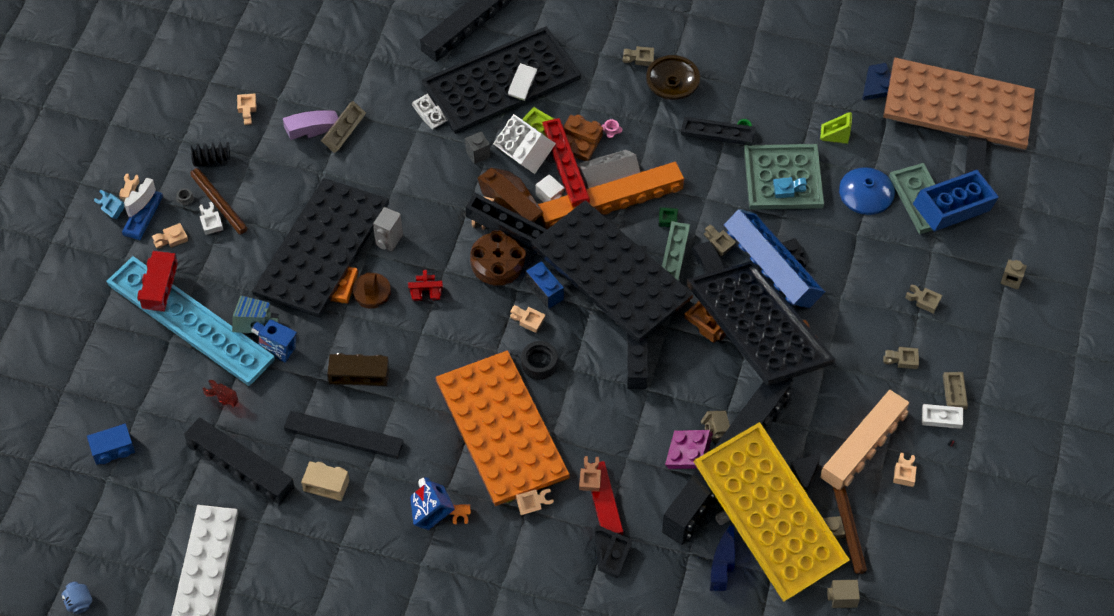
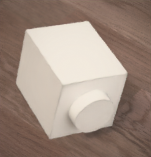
M548 175L536 184V196L543 202L554 200L564 196V187L551 175Z

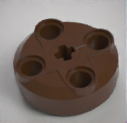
M494 230L490 234L480 237L473 244L470 253V264L474 274L481 281L491 285H505L516 280L524 268L526 253L519 241L506 235L501 230Z

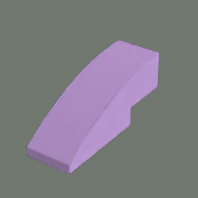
M310 111L283 118V123L290 140L304 135L311 138L328 132L337 121L338 116L335 111Z

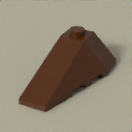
M490 168L477 178L482 194L488 198H493L498 205L532 222L543 215L542 210L522 180L510 171Z

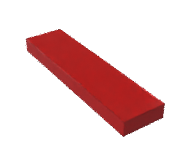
M601 461L596 469L601 470L600 490L591 491L599 525L623 535L604 461Z

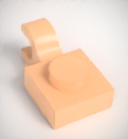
M256 94L237 95L238 113H243L244 125L252 124L251 112H256Z
M129 174L124 176L125 186L120 190V199L123 202L130 196L131 191L136 192L135 189L139 184L138 175H135L133 180H130Z
M181 223L163 229L164 234L158 233L152 236L156 249L166 244H169L172 248L188 241Z
M514 305L510 311L512 313L510 318L517 321L520 320V326L535 333L539 330L546 316L530 307L525 311Z

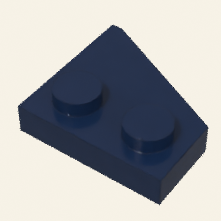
M886 63L869 66L863 101L887 96L891 74Z

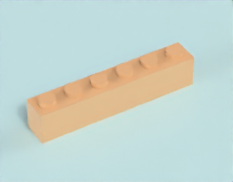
M889 390L825 464L820 478L837 490H841L844 486L848 487L854 479L853 475L856 472L860 473L865 466L864 462L867 459L871 460L874 456L877 446L881 447L885 443L888 433L892 434L896 430L899 420L903 421L907 417L909 402Z

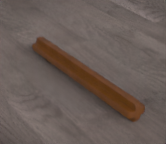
M198 168L190 172L191 177L240 235L247 231L246 225Z
M844 486L841 490H837L833 487L854 571L856 574H863L867 571L846 488Z

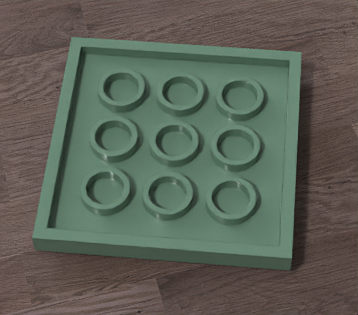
M817 144L744 145L749 210L824 207ZM792 177V182L799 178H806V191L795 192L794 197L776 199L773 179Z

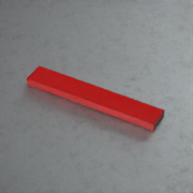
M560 118L543 121L542 126L546 137L556 143L551 151L571 206H578L585 200L590 203L589 195Z

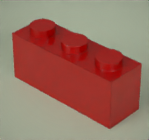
M153 251L151 258H148L147 273L143 274L142 290L138 291L137 296L142 309L165 312L178 266L175 253Z

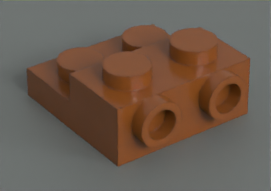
M570 115L563 128L573 155L580 160L589 161L603 137V127L597 121H586L581 115Z
M700 301L685 313V319L698 327L699 333L713 343L725 338L726 334Z

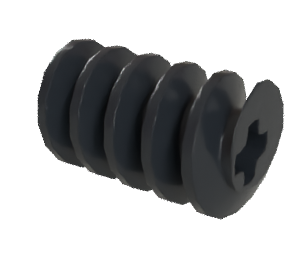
M219 142L218 148L215 147L214 143L211 144V148H208L207 144L204 143L203 149H201L199 144H197L196 149L191 145L193 166L198 167L200 162L201 166L204 167L206 161L209 166H212L213 162H215L216 166H219L221 161L226 166L228 160L230 161L229 142H226L224 148L221 142Z

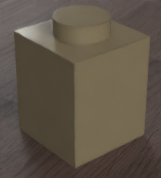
M858 580L832 581L831 588L827 590L828 601H832V608H857L860 600Z

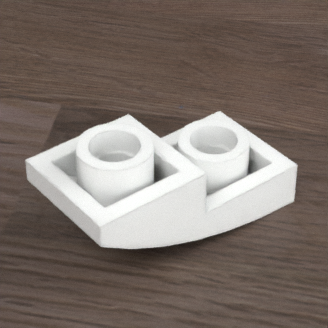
M520 63L509 88L508 95L525 101L537 69Z
M428 94L412 102L414 109L432 130L446 123L447 120L440 107L435 106Z
M146 178L144 183L139 186L138 192L131 191L130 196L125 199L124 207L128 216L132 217L150 201L156 191L153 179Z

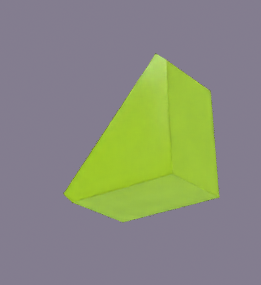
M846 113L821 124L820 139L822 141L848 144L852 125V113Z

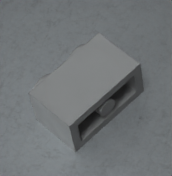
M384 207L373 223L375 242L379 248L393 251L403 236L401 214Z

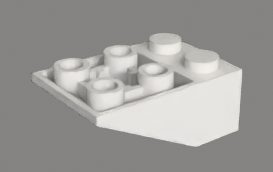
M513 114L493 144L535 174L556 143Z

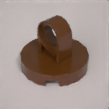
M367 272L361 275L353 285V297L361 307L368 309L378 308L380 304L386 303L391 296L390 283L381 274Z

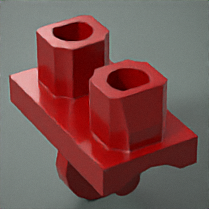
M423 270V275L416 276V281L423 282H408V290L411 293L412 301H422V291H430V300H440L443 282L435 281V275H427V270Z

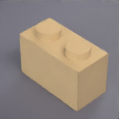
M309 462L301 482L303 491L342 501L349 483L348 471L341 467L333 468L327 466L322 462Z

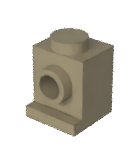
M1008 260L1000 284L1019 290L1027 265L1022 264L1018 260ZM1007 275H1010L1018 278V281H1014L1006 277Z
M707 411L701 420V424L705 425V430H710L713 433L711 442L718 443L730 427L726 411Z

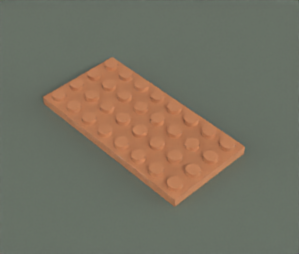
M894 58L883 118L967 137L985 138L990 142L1026 150L1035 89Z

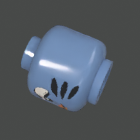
M78 582L69 583L61 594L66 610L74 614L87 611L92 603V597L85 584H78Z

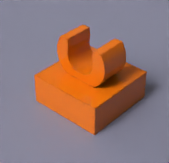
M453 505L455 510L450 513V515H454L453 523L457 524V517L463 516L465 519L464 523L467 524V514L471 513V505Z

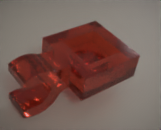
M214 380L208 381L209 385L213 387L212 389L203 388V393L206 396L217 395L218 400L224 405L229 404L235 407L239 402L237 393L221 383L218 385Z

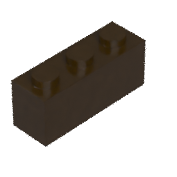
M343 353L329 355L327 372L329 384L388 385V356L345 355Z

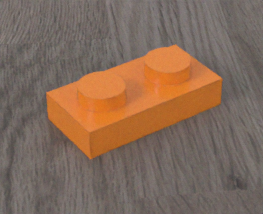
M349 267L348 273L341 280L340 286L335 294L332 295L331 301L348 304L358 275L357 268Z

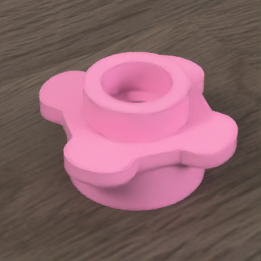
M607 120L602 125L603 131L607 134L608 138H613L617 133H622V127H619V123L616 120Z

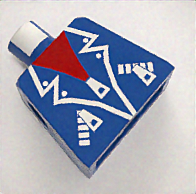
M269 320L265 326L256 322L252 327L251 332L259 336V345L285 363L296 349V331L273 320Z
M425 477L418 481L420 489L413 493L410 499L413 524L429 530L455 510L445 487Z

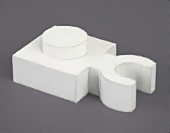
M209 202V209H204L202 205L199 206L202 214L200 220L205 235L223 230L218 211L215 212L212 202Z

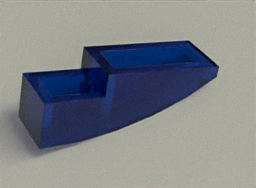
M734 526L728 527L717 546L712 563L709 591H726L727 572H734Z

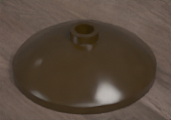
M667 55L656 59L650 64L646 73V81L650 90L659 97L678 100L686 98L696 91L700 82V73L697 66L689 59L678 55Z

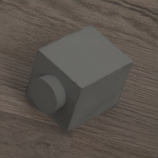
M482 132L465 138L466 152L474 164L490 158V144Z

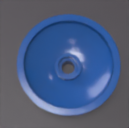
M863 167L851 170L842 178L839 194L843 203L852 211L873 215L885 211L892 204L895 188L890 178L883 172Z

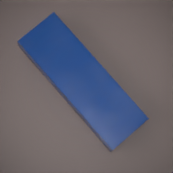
M155 191L150 201L138 213L129 217L122 231L123 236L141 240L163 198L161 192Z

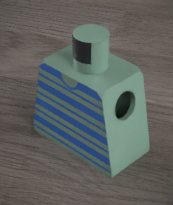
M240 296L233 314L232 332L253 333L251 330L256 322L264 326L269 320L279 323L280 315L270 313V304L268 302Z

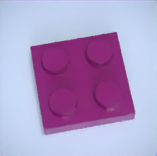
M710 430L674 431L665 463L667 468L698 469L693 461L709 451L713 433Z

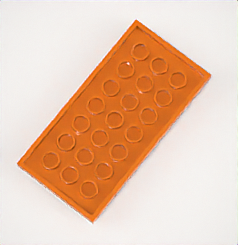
M508 350L436 376V382L495 506L516 499L518 494L540 490L570 478L569 472Z

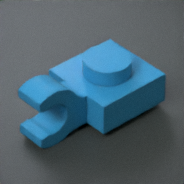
M792 177L773 179L776 199L794 197L795 192L806 191V178H799L792 182Z

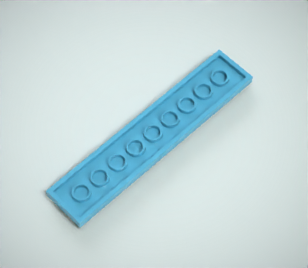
M132 256L106 282L109 287L142 309L137 296L138 291L142 290L143 274L147 273V266ZM173 284L165 312L142 309L248 386L275 361L274 355L243 333L232 332L230 324Z

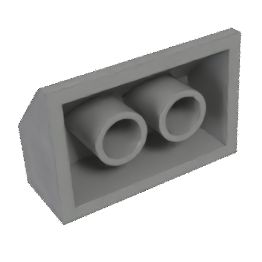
M628 150L577 164L586 189L640 173L636 154Z

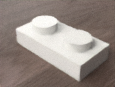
M923 404L922 425L962 429L963 408Z

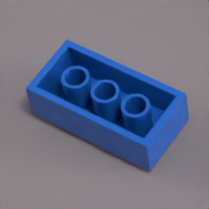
M975 170L920 190L913 205L932 230L937 231L989 212L999 197L979 171Z

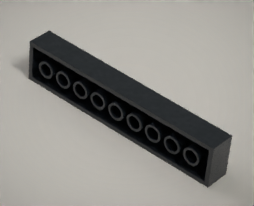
M788 379L769 386L763 381L714 448L759 422L768 434L771 430V424L779 420L782 409H787L792 401L790 397L794 391L792 388L794 380ZM698 469L663 516L662 533L681 545L684 544L686 539L689 541L693 537L695 527L704 522L706 512L712 510L717 503L716 496Z

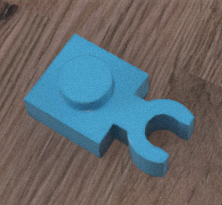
M100 190L99 192L103 195L102 199L95 198L94 201L97 204L103 205L101 210L117 220L124 209V202L111 193L109 195V193Z

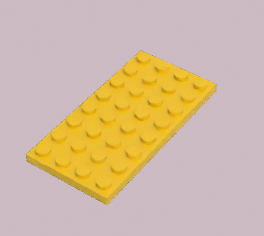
M760 422L693 461L783 602L850 560Z

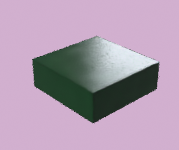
M660 207L658 226L671 227L672 221H678V209Z

